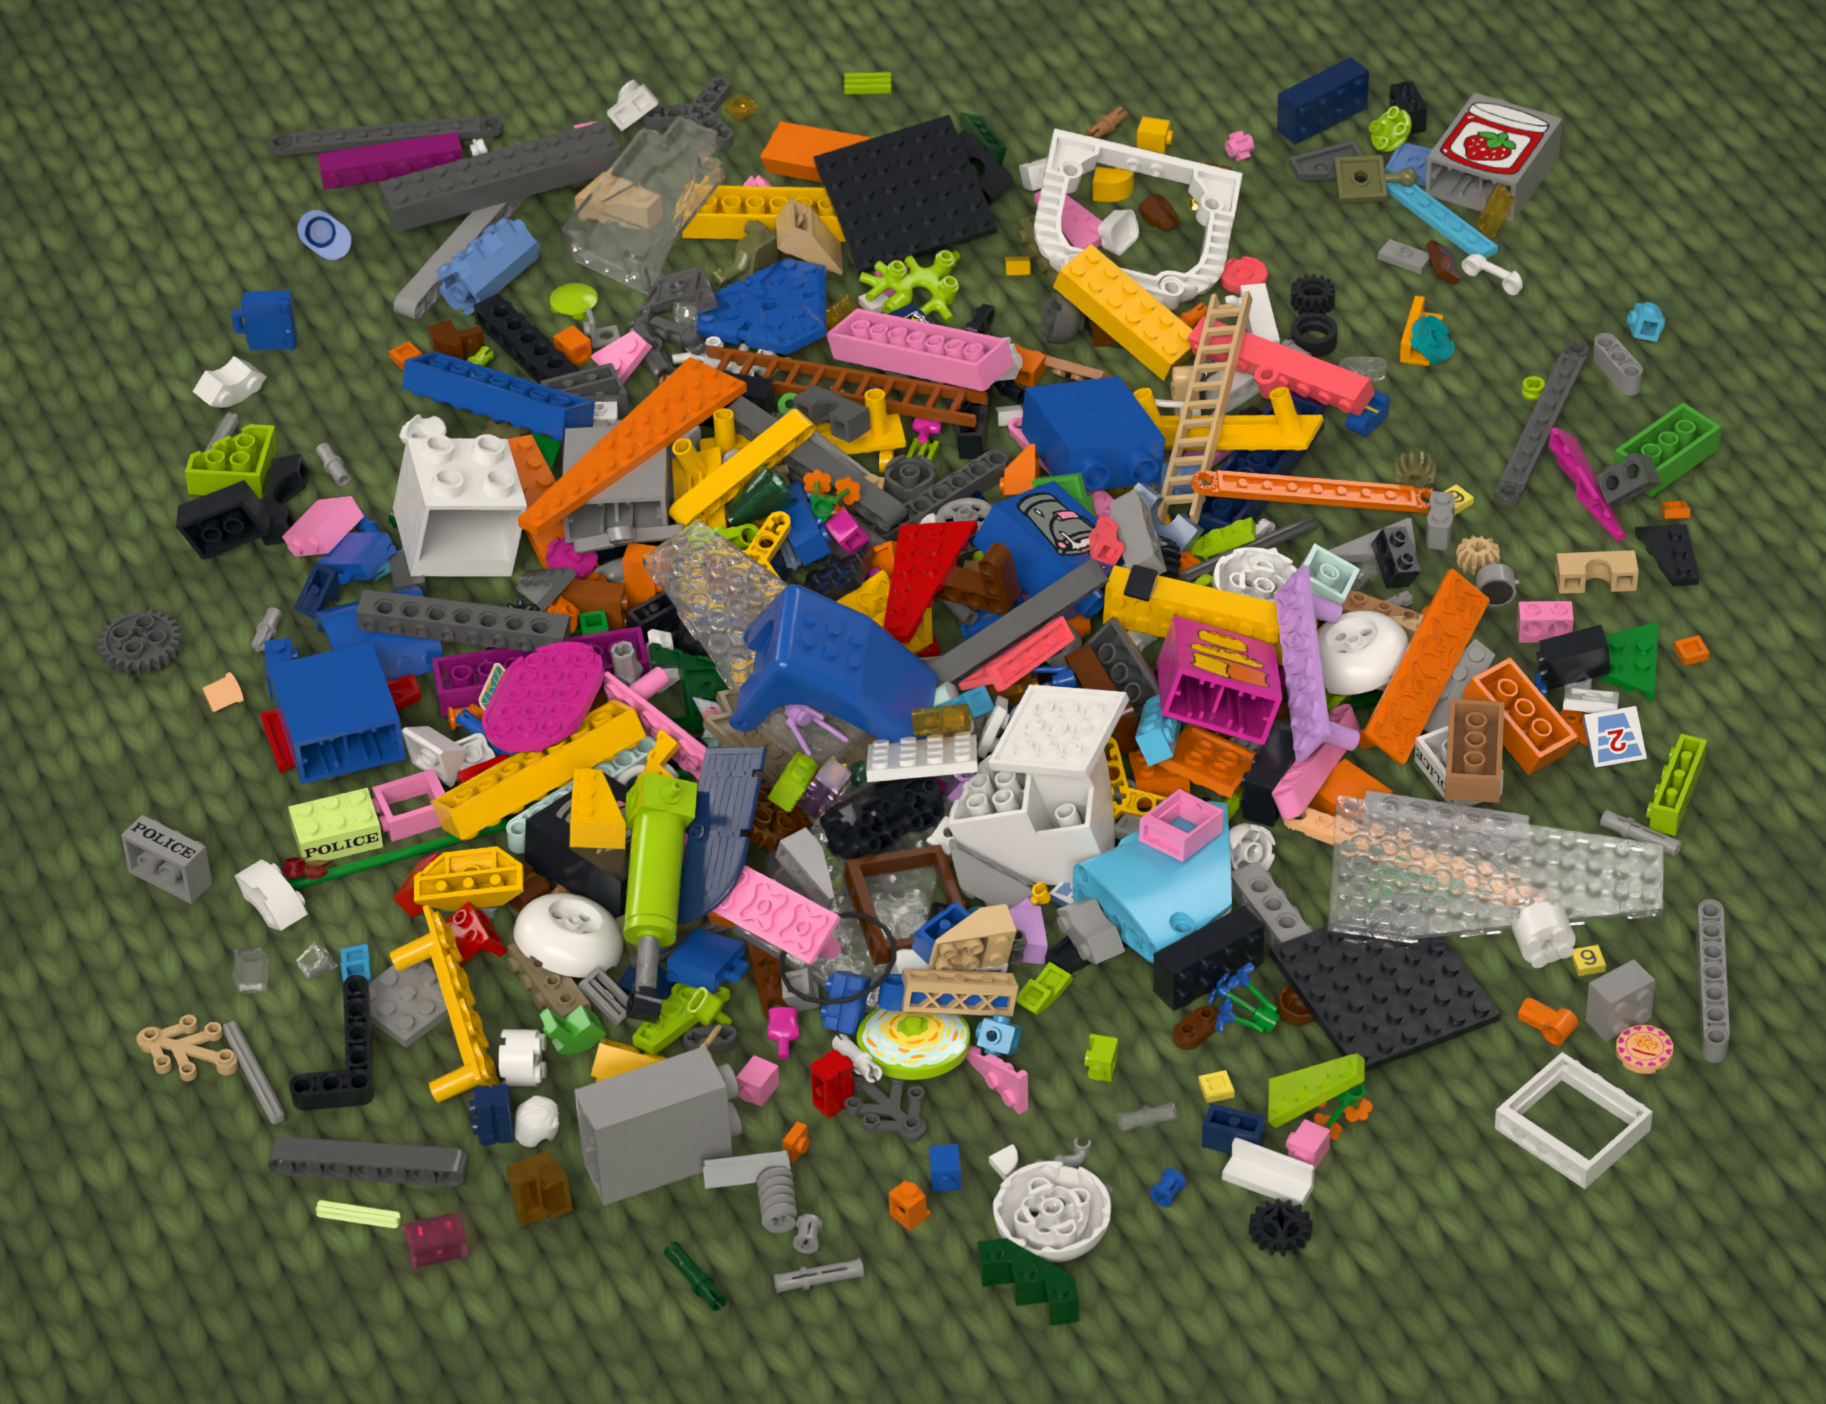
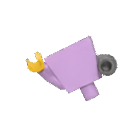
M1043 882L1036 883L1033 886L1032 894L1034 896L1026 897L1009 909L1017 930L1008 960L1009 965H1019L1021 962L1045 964L1048 944L1041 906H1037V903H1048L1051 895Z

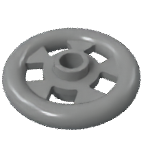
M977 498L953 500L938 510L935 523L946 522L945 519L953 518L952 522L977 520L979 528L970 537L976 536L993 506L987 501ZM979 518H985L982 522L978 521Z

